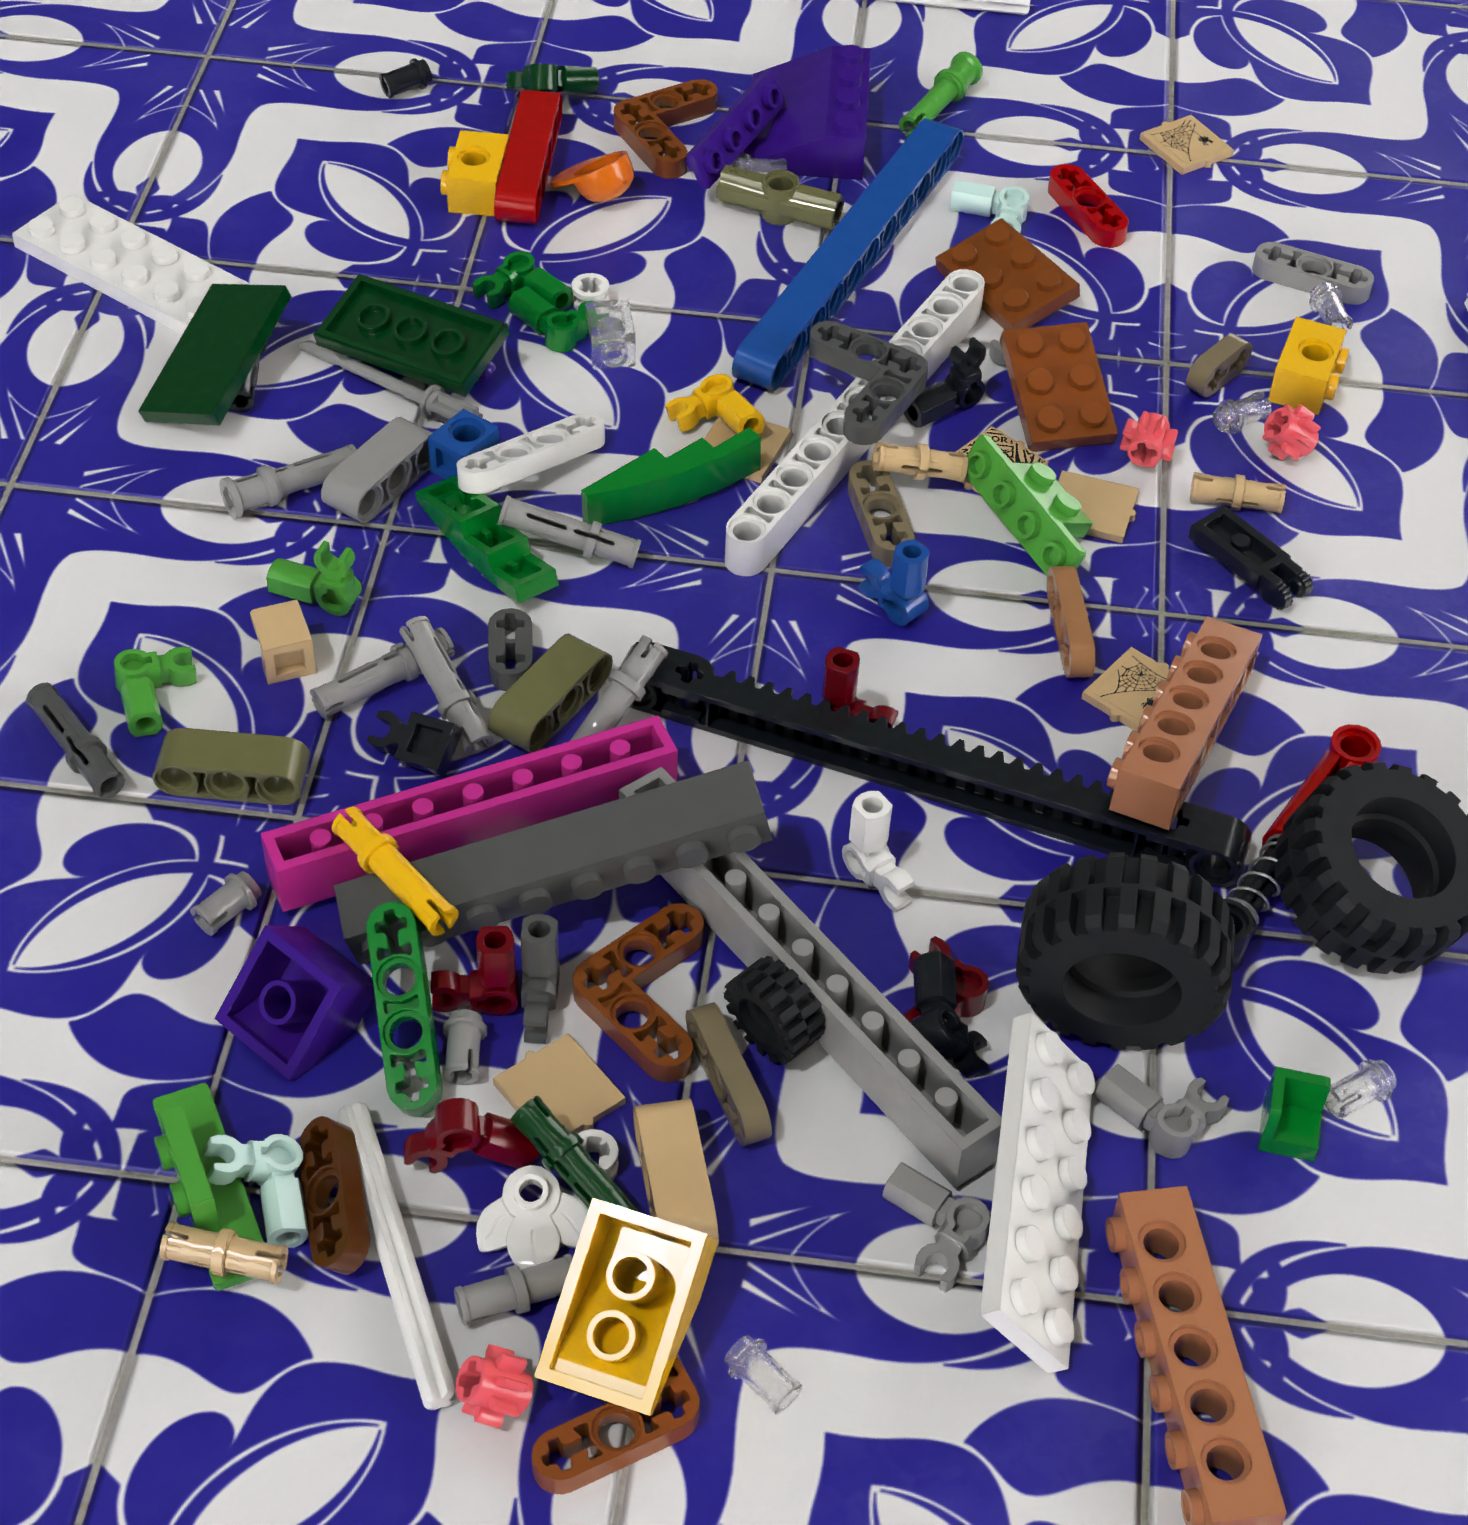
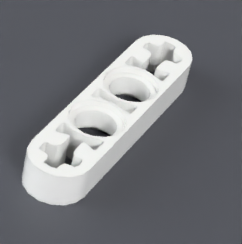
M595 414L572 415L468 455L456 463L458 487L466 493H488L597 450L605 444L604 419Z

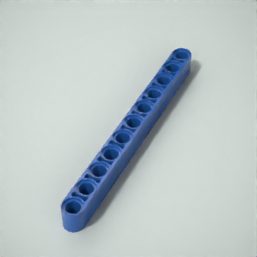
M924 118L740 344L732 363L733 377L771 391H776L809 350L811 328L818 322L831 321L954 164L962 147L963 130Z

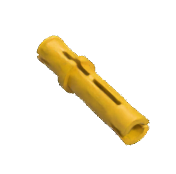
M353 806L345 809L346 814L353 820L351 824L341 813L338 814L332 824L333 833L340 837L358 856L357 861L366 873H375L427 927V930L433 936L445 933L444 928L438 923L440 919L449 929L455 924L459 911L453 905H450L398 851L399 846L390 834H381L358 807Z

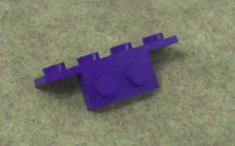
M772 71L763 72L687 153L686 165L689 172H694L701 189L711 188L720 178L721 171L725 165H731L784 107L782 92L777 85Z

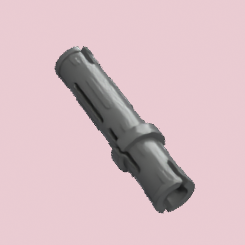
M46 682L34 686L27 694V705L33 709L49 733L64 750L68 766L75 773L82 774L96 796L99 795L100 798L106 799L119 793L124 786L125 778L107 757V747L102 740L90 735L77 715L60 696L54 685L52 686Z

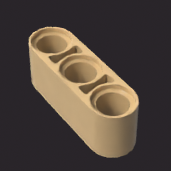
M691 1098L633 1106L635 1138L650 1216L706 1233L719 1241L716 1211Z

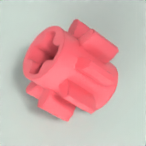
M1285 404L1283 408L1274 410L1264 424L1265 434L1262 436V439L1270 443L1267 451L1281 460H1284L1288 455L1295 461H1298L1299 457H1304L1311 453L1318 443V431L1321 429V426L1312 421L1315 414L1301 404L1296 409Z
M1143 411L1138 421L1131 418L1127 419L1122 432L1124 436L1120 444V450L1127 451L1131 463L1142 467L1155 468L1161 458L1166 461L1171 460L1178 430L1170 429L1167 416Z
M488 1344L485 1358L471 1356L466 1359L458 1372L455 1386L458 1399L464 1402L461 1409L462 1413L474 1416V1422L495 1428H501L504 1414L513 1417L521 1415L528 1407L533 1394L532 1376L528 1371H525L528 1363L527 1360L514 1356V1351L492 1344Z

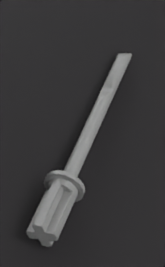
M310 340L298 344L301 349L331 364L340 365L351 373L420 403V414L426 419L435 417L447 422L463 408L483 419V414L479 413L478 407L445 393L444 388L438 384H433L424 391L355 359L347 358L341 353L318 346L314 341Z

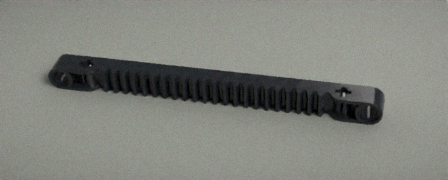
M636 642L634 645L631 646L618 671L621 669V667L623 666V664L628 659V657L633 652V650L639 642ZM665 645L661 646L668 651V656L666 659H663L644 686L646 694L641 701L635 700L630 708L655 716L658 715L661 718L1104 854H1109V852H1125V857L1140 858L1141 854L1156 856L1158 862L1167 865L1173 861L1185 866L1190 876L1194 877L1199 874L1214 887H1229L1238 881L1252 841V833L1249 827L1240 819L1231 815L1183 802L1177 814L1176 829L1166 830L1109 810L1114 789L1109 794L1104 793L1101 781L1096 780L1087 788L1083 786L1081 775L1074 776L1069 782L1064 781L1062 770L1058 768L1049 776L1044 775L1043 765L1038 762L1031 769H1024L1023 758L1017 757L1008 764L1004 762V755L1001 751H997L992 757L988 758L985 757L984 746L978 745L971 752L965 751V743L961 739L952 746L946 745L945 734L940 733L934 739L928 740L926 739L925 728H919L915 733L908 734L905 722H900L892 729L888 727L887 717L885 716L872 723L869 722L868 711L865 710L852 717L849 713V706L845 704L837 711L831 710L830 700L824 699L817 706L812 705L811 694L806 693L796 700L793 699L792 688L788 687L780 694L774 693V684L772 682L766 683L759 689L755 687V677L752 676L739 683L736 682V672L732 670L725 676L719 677L715 675L714 668L708 660ZM693 671L697 672V679L693 678ZM681 700H685V708L681 706ZM1164 845L1169 846L1166 855L1162 853Z

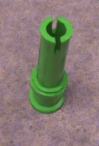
M969 52L957 53L952 58L950 67L937 73L934 78V86L900 119L899 128L901 132L912 124L913 127L905 134L906 137H909L924 118L934 120L950 102L960 101L965 96L967 87L976 84L983 76V68L979 59Z

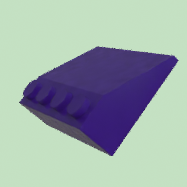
M857 45L830 46L754 73L752 84L763 72H773L777 85L782 92L784 107L744 150L743 169L757 173L788 170L797 176L862 180L871 48H861Z

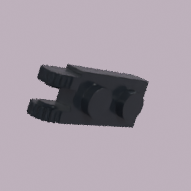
M1226 506L1191 525L1188 537L1254 589L1258 588L1262 599L1269 605L1271 604L1273 608L1283 610L1292 605L1294 595L1297 598H1302L1310 594L1311 590L1314 589L1313 579L1310 578V574L1308 575L1306 571L1302 570V567L1291 560V556Z

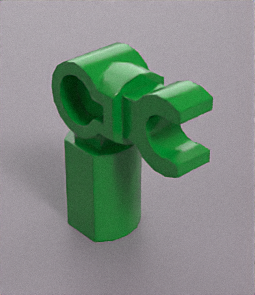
M525 251L508 254L504 258L503 264L496 268L493 275L481 276L472 283L474 297L478 299L486 294L490 309L499 307L504 303L506 295H512L514 291L528 286L547 300L558 311H564L569 308L573 300L572 289L541 267L536 269L534 257Z
M528 286L514 291L509 298L508 309L510 313L537 334L541 335L544 333L545 345L548 349L555 352L564 353L572 351L576 347L577 342L583 340L588 333L600 334L609 327L610 314L606 311L600 315H594L595 302L593 301L581 303L578 306V311L573 309L567 312L558 311L552 304Z

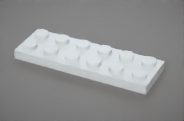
M73 193L12 233L16 248L182 335L212 284L252 285Z
M1033 1012L1014 1017L1012 1021L980 1316L1049 1374L1069 1368L1070 1345L1074 1338L1073 1310L1075 1289L1079 1283L1077 1262L1079 1239L1083 1233L1081 1215L1083 1192L1087 1185L1085 1168L1087 1145L1091 1137L1090 1109L1092 1093L1095 1090L1094 1072L1089 1065L1081 1061L1061 1041L1059 1036L1054 1031H1051Z

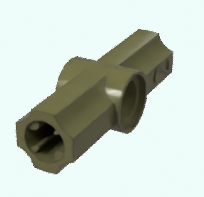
M725 165L721 171L716 191V198L720 199V201L760 211L762 219L767 223L779 226L798 221L833 230L840 221L844 207V197H842V194L800 184L798 176L788 170H773L765 175Z

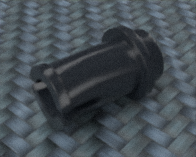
M413 58L406 66L387 73H381L379 80L384 94L390 99L395 95L419 87L421 90L425 89L427 83L432 82V73L424 59L418 61L416 58Z

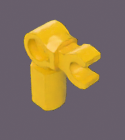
M714 374L707 377L699 387L693 389L692 395L675 398L665 405L668 419L670 421L677 419L681 432L694 428L699 423V420L704 417L709 420L714 416L720 417L736 434L750 427L759 435L763 432L765 426V419L762 413L735 390L733 380L726 374Z

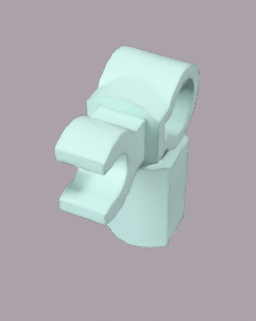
M955 180L950 210L985 217L996 214L991 224L1003 218L1021 234V225L1027 218L1029 194L1025 189L1018 186H1008L999 192L996 191L994 186Z
M274 1134L267 1137L264 1141L249 1140L247 1144H241L235 1138L228 1135L210 1137L203 1150L204 1156L220 1157L226 1161V1164L214 1163L207 1175L208 1182L215 1185H226L232 1183L237 1177L244 1178L245 1182H256L261 1186L260 1197L267 1243L286 1245L288 1248H295L304 1243L308 1238L309 1232L301 1182L298 1178L294 1177L295 1172L303 1161V1151L296 1140L288 1135Z

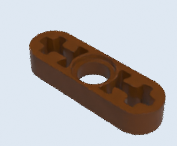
M320 1116L306 1126L299 1140V1145L303 1151L300 1173L311 1256L316 1265L342 1275H349L362 1265L370 1246V1234L355 1134L349 1126L328 1117ZM337 1182H339L337 1195L333 1203L328 1207L330 1193Z

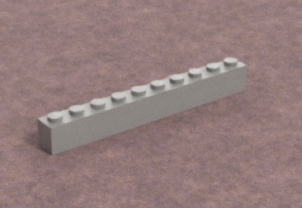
M660 767L619 789V799L676 781ZM732 852L709 859L698 867L679 868L660 874L689 905L699 910L704 922L747 967L761 957L770 956L774 962L778 959L784 962L787 972L793 969L799 975L797 981L801 985L804 983L808 985L811 991L807 994L810 999H817L820 1008L816 1011L824 1015L825 1022L822 1026L825 1028V1031L817 1042L954 1188H957L997 1161L1002 1117L745 852Z

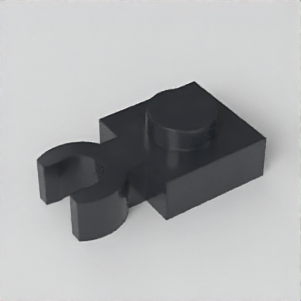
M378 711L376 717L390 726V732L383 738L369 735L367 739L369 744L383 753L396 751L394 759L402 765L446 776L463 729L455 723L416 712H411L408 723L405 725L394 713Z

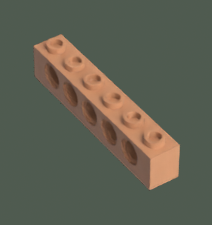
M1208 616L1197 633L1192 631L1188 633L1181 656L1176 655L1172 661L1167 681L1163 679L1160 681L1152 706L1147 704L1143 711L1137 732L1131 731L1122 759L1116 757L1113 762L1106 784L1107 787L1114 789L1109 810L1166 830L1170 829L1252 674L1263 634Z
M1178 1186L1119 1193L1113 1216L1106 1219V1239L1112 1253H1119L1123 1267L1120 1270L1121 1294L1126 1305L1133 1304L1137 1318L1134 1325L1136 1348L1141 1358L1148 1357L1152 1371L1149 1380L1152 1406L1156 1413L1163 1412L1168 1429L1165 1433L1167 1460L1172 1470L1179 1469L1184 1489L1181 1491V1509L1185 1524L1282 1525L1287 1511L1188 1187ZM1149 1253H1156L1162 1255L1166 1259L1155 1258L1151 1256ZM1169 1304L1176 1306L1182 1312L1171 1311L1163 1305ZM1178 1358H1189L1199 1366L1186 1365ZM1193 1412L1208 1414L1215 1422L1202 1421ZM1209 1469H1221L1227 1472L1233 1480L1219 1479Z

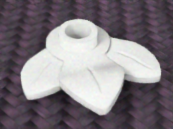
M536 1165L521 1167L511 1173L505 1181L502 1197L484 1208L476 1228L478 1249L480 1252H494L507 1247L510 1258L514 1265L517 1264L520 1270L554 1260L559 1251L560 1244L576 1249L588 1209L579 1198L561 1192L557 1178L546 1168ZM528 1185H536L543 1192L538 1200L528 1202L520 1196L521 1191Z

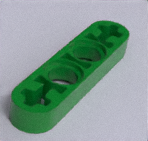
M386 902L378 905L371 912L366 927L386 1088L390 1100L403 1113L409 1116H423L437 1107L442 1098L443 1086L422 932L418 919L406 905L399 902ZM393 918H398L403 926H407L398 930L399 947L404 954H394L391 940L385 933H381V931L389 929L390 920ZM399 968L413 970L415 983L407 993L393 995L388 992L386 988L387 979L394 970ZM406 1021L420 1023L422 1036L415 1046L410 1048L395 1046L393 1035L401 1023ZM426 1057V1061H418ZM398 1061L414 1062L418 1078L424 1084H428V1088H423L419 1091V1100L412 1101L406 1093H402V1089L410 1087L411 1079L409 1069L404 1063L396 1065Z

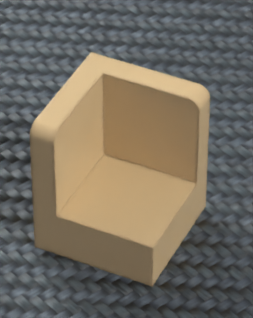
M298 599L251 610V621L260 644L263 671L268 685L316 674L313 642Z

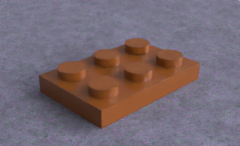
M1003 218L935 257L936 269L945 277L959 269H969L981 274L985 281L982 310L1004 330L1029 328L1080 297V284Z
M1087 322L1002 331L999 341L1028 449L1036 452L1115 442L1118 431Z

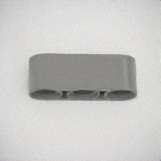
M396 417L328 474L321 489L322 502L361 523L369 522L430 469L428 436L432 432L402 417Z

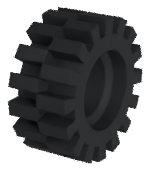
M766 956L765 958L761 957L725 985L724 999L729 1002L726 1005L728 1013L735 1015L737 1018L733 1023L738 1030L743 1028L746 1032L745 1040L749 1044L754 1042L757 1045V1052L763 1057L768 1053L770 1061L774 1063L780 1061L781 1065L791 1062L821 1038L825 1031V1028L822 1026L825 1020L824 1015L816 1011L820 1008L817 999H810L807 994L811 989L806 983L801 985L797 981L799 975L793 969L787 972L785 963L778 959L774 962L772 957Z

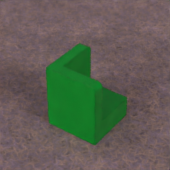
M1275 1066L1262 1105L1257 1150L1314 1162L1319 1149L1322 1111L1330 1092L1331 1079L1326 1076Z

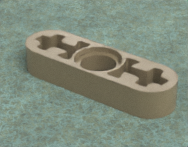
M872 460L860 461L852 465L849 470L847 492L872 557L881 561L886 567H892L895 547L903 541L915 539V535L890 472L874 471ZM869 484L875 487V491L870 492ZM874 509H883L889 511L892 515L876 517L869 512ZM891 534L892 543L886 540V535Z
M713 1002L687 1010L685 1015L688 1034L693 1042V1048L737 1141L741 1146H747L771 1138L772 1126L768 1109L718 1005Z

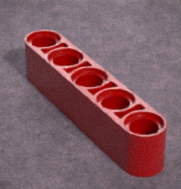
M521 90L495 191V221L526 224L538 223L561 126L562 93Z

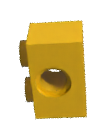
M460 130L456 146H450L448 150V170H443L441 174L440 191L441 195H447L448 212L494 216L495 191L509 139L508 134Z
M1296 317L1275 369L1268 402L1283 406L1288 404L1294 409L1301 404L1314 414L1319 415L1324 399H1334L1340 380L1339 374H1343L1350 349L1342 347L1347 330Z

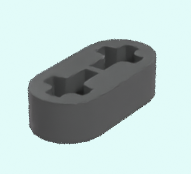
M514 608L501 609L495 612L490 617L488 623V668L490 682L496 688L507 691L533 665L532 621L526 612ZM506 631H515V639H506ZM506 660H516L515 669H506Z

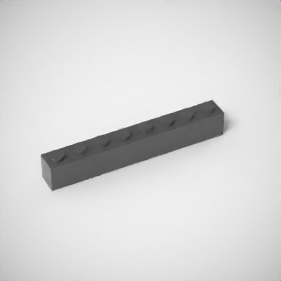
M749 760L409 862L450 905H453L459 911L457 921L450 929L441 919L438 921L445 930V933L439 936H433L418 919L422 932L423 946H436L443 943L447 938L474 930L479 931L483 926H496L500 922L524 915L542 914L553 906L577 899H592L606 890L630 883H645L659 874L679 868L698 867L709 859L732 852H747L753 850L759 844L772 841L770 828ZM375 873L334 885L343 937L359 965L370 962L366 927L371 912L378 905L386 902L404 904ZM398 918L391 919L389 929L381 931L391 940L394 954L403 952L399 947L398 930L407 927L403 926Z

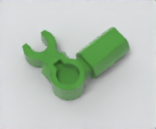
M323 541L313 557L317 568L282 558L275 559L271 564L266 576L268 592L298 599L310 604L317 601L322 609L335 616L346 615L362 591L361 583L354 576L353 568H351L355 561V553L349 547H346L340 557L337 558L331 553L329 542Z
M175 647L164 655H157L156 651L146 653L139 649H128L117 654L114 659L115 686L121 694L130 733L135 737L158 734L162 729L163 720L155 688H161L163 683H171L182 687L197 683L196 667L192 665L191 647Z

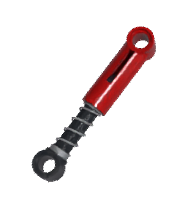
M1348 724L1339 727L1333 732L1327 751L1263 836L1259 857L1251 861L1248 866V872L1240 876L1237 881V887L1231 889L1226 899H1224L1229 907L1230 915L1234 918L1235 925L1233 971L1238 969L1243 963L1249 941L1257 930L1259 923L1258 914L1268 911L1270 908L1268 901L1270 897L1278 896L1281 892L1280 884H1277L1274 864L1279 860L1275 855L1277 838L1283 833V825L1328 776H1334L1339 769L1350 765H1359L1361 767L1365 762L1378 761L1382 749L1381 740L1370 729L1360 725Z

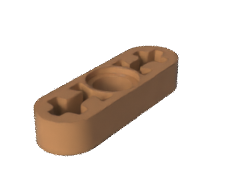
M1050 566L1047 573V599L1066 678L1092 677L1095 670V645L1077 569L1075 566Z

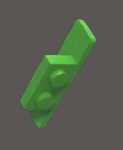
M979 435L966 456L968 457L967 479L1046 576L1050 566H1075L1077 569L1085 558L1086 552L1074 537L1084 538L1093 525V522L1082 511L1081 503L1074 496L1066 492L1056 480L1057 476L1050 467L1040 462H1011L989 435Z
M200 1083L156 1097L152 1103L162 1135L154 1137V1143L163 1171L174 1168L178 1182L169 1184L179 1219L190 1215L193 1227L218 1233L222 1228L236 1230L238 1237L264 1242L242 1179L237 1177L232 1183L226 1185H215L208 1182L207 1175L213 1164H226V1161L220 1157L204 1156L203 1150L210 1137L226 1135L208 1084ZM207 1268L215 1290H223L255 1279L228 1273L225 1278L212 1276V1272Z

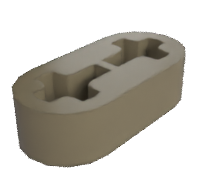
M1233 333L1226 335L1196 359L1188 372L1186 386L1203 397L1208 398L1244 369L1252 353V344Z

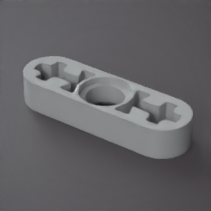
M1278 242L1260 244L1256 249L1252 265L1254 274L1263 280L1351 305H1359L1368 301L1374 282V275L1365 267ZM1304 271H1312L1320 275H1312Z

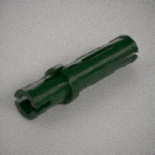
M537 1095L527 1101L511 1117L510 1121L528 1138L535 1146V1149L542 1155L541 1163L550 1172L555 1170L588 1209L592 1198L639 1212L606 1172L590 1157V1154L582 1146L584 1142L582 1137L576 1131L570 1133L553 1115L540 1096Z

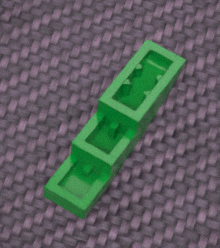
M748 427L715 447L710 445L704 438H700L667 458L657 449L653 448L581 490L583 522L593 524V521H597L604 525L636 519L684 505L722 490L760 470L761 436Z
M455 475L415 492L417 502L458 551L494 586L516 603L520 604L559 586L556 569L531 553L528 537L513 527L498 524L501 507L500 504L483 493L471 494L463 492L458 487V477Z

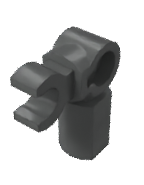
M544 914L527 916L523 918L521 959L523 975L521 1007L524 1008V1042L546 1044L549 1011L556 1009L558 998L560 960H558V920Z

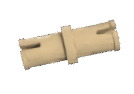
M877 441L873 450L872 467H874V471L909 474L912 479L924 480L925 477H936L963 482L967 474L968 457L963 452L929 449L928 444L917 443L915 447Z
M1194 472L1190 490V501L1230 506L1232 511H1240L1241 508L1281 514L1285 501L1286 484L1247 480L1245 475L1236 474L1232 478Z
M171 1221L165 1228L166 1233H170L171 1237L163 1235L161 1239L160 1258L162 1260H172L209 1268L212 1276L222 1278L227 1277L228 1273L270 1281L271 1284L277 1285L283 1278V1274L278 1272V1269L285 1271L288 1261V1247L286 1245H274L238 1237L236 1230L222 1228L218 1233Z

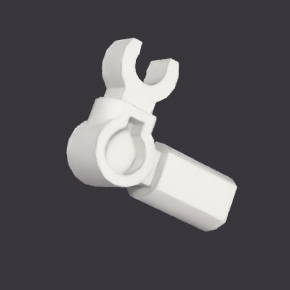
M867 791L857 796L852 804L849 840L851 842L843 846L842 857L849 872L856 879L863 880L868 887L875 886L879 890L885 904L895 912L912 902V898L905 890L914 886V880L905 869L895 866L896 858L890 853L886 844L889 837L893 805L880 791Z

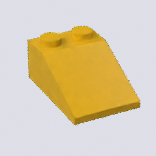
M592 1198L534 1377L652 1416L701 1299L719 1241L706 1233Z

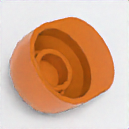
M617 151L575 164L555 175L550 180L551 187L573 184L578 192L587 200L595 203L606 202L620 197L630 187L634 179V168L627 152Z

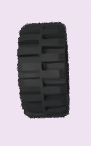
M1365 762L1361 767L1359 765H1350L1339 769L1334 776H1328L1283 825V833L1277 838L1275 855L1279 860L1274 864L1277 884L1284 885L1280 896L1286 910L1293 909L1297 918L1294 920L1296 926L1303 934L1308 931L1318 941L1315 946L1325 954L1329 955L1333 951L1341 956V963L1356 969L1362 964L1367 965V971L1371 973L1388 974L1393 969V972L1402 974L1414 971L1420 965H1428L1468 932V814L1466 815L1458 804L1461 800L1451 791L1445 793L1436 786L1437 780L1426 774H1421L1419 777L1412 774V768L1393 764L1389 769H1386L1385 763ZM1352 838L1371 842L1388 852L1406 873L1411 885L1413 898L1396 895L1376 883L1358 861L1353 848Z
M1109 852L1107 858L1096 859L1094 854L1081 857L1075 862L1074 866L1065 863L1054 869L1049 874V877L1045 876L1031 890V896L1026 899L1016 962L1018 987L1028 1004H1031V1008L1044 1022L1051 1020L1054 1029L1066 1036L1070 1033L1079 1036L1081 1042L1094 1046L1097 1042L1110 1044V1049L1126 1050L1127 1046H1140L1141 1050L1156 1049L1162 1043H1168L1170 1046L1184 1042L1189 1034L1196 1037L1205 1031L1212 1022L1221 1016L1227 1007V1000L1231 996L1235 939L1234 918L1230 915L1229 907L1217 891L1213 892L1214 888L1199 874L1194 877L1190 876L1185 866L1173 861L1167 865L1158 862L1156 856L1141 854L1140 858L1125 857V852Z

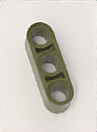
M569 633L564 634L497 700L488 718L489 731L529 753L541 750L602 688L612 669V656Z
M175 728L168 731L164 737L153 772V781L161 791L179 797L290 805L300 798L311 753L303 742L286 736Z

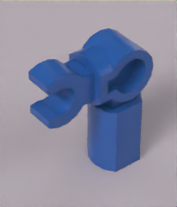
M915 539L899 543L894 550L891 575L886 566L875 558L860 566L859 571L868 578L858 584V589L867 598L878 599V606L884 609L888 618L898 626L906 625L928 610L929 600L924 589L930 550Z

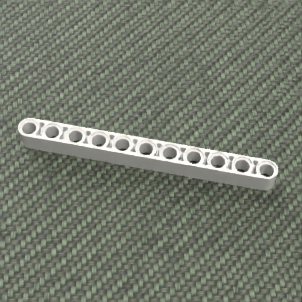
M959 269L951 272L890 339V343L915 352L926 359L928 362L927 380L946 360L951 348L958 346L978 323L981 316L985 287L984 278L981 274L969 269ZM856 377L729 519L726 524L725 566L730 572L739 576H754L763 571L849 472L851 466L869 449L871 445L852 443L843 434L844 412L869 381ZM889 395L876 396L877 399L883 401L896 400L895 397Z

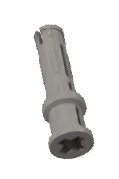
M349 444L334 451L310 457L284 467L273 469L271 466L267 467L264 465L258 467L256 473L235 480H232L230 477L220 479L219 486L224 505L233 519L241 517L243 511L263 504H267L270 507L278 505L285 495L323 484L328 474L357 449L353 444Z

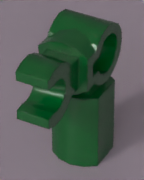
M530 64L525 66L522 71L506 72L507 89L523 88L524 90L588 94L597 92L599 74L596 67Z

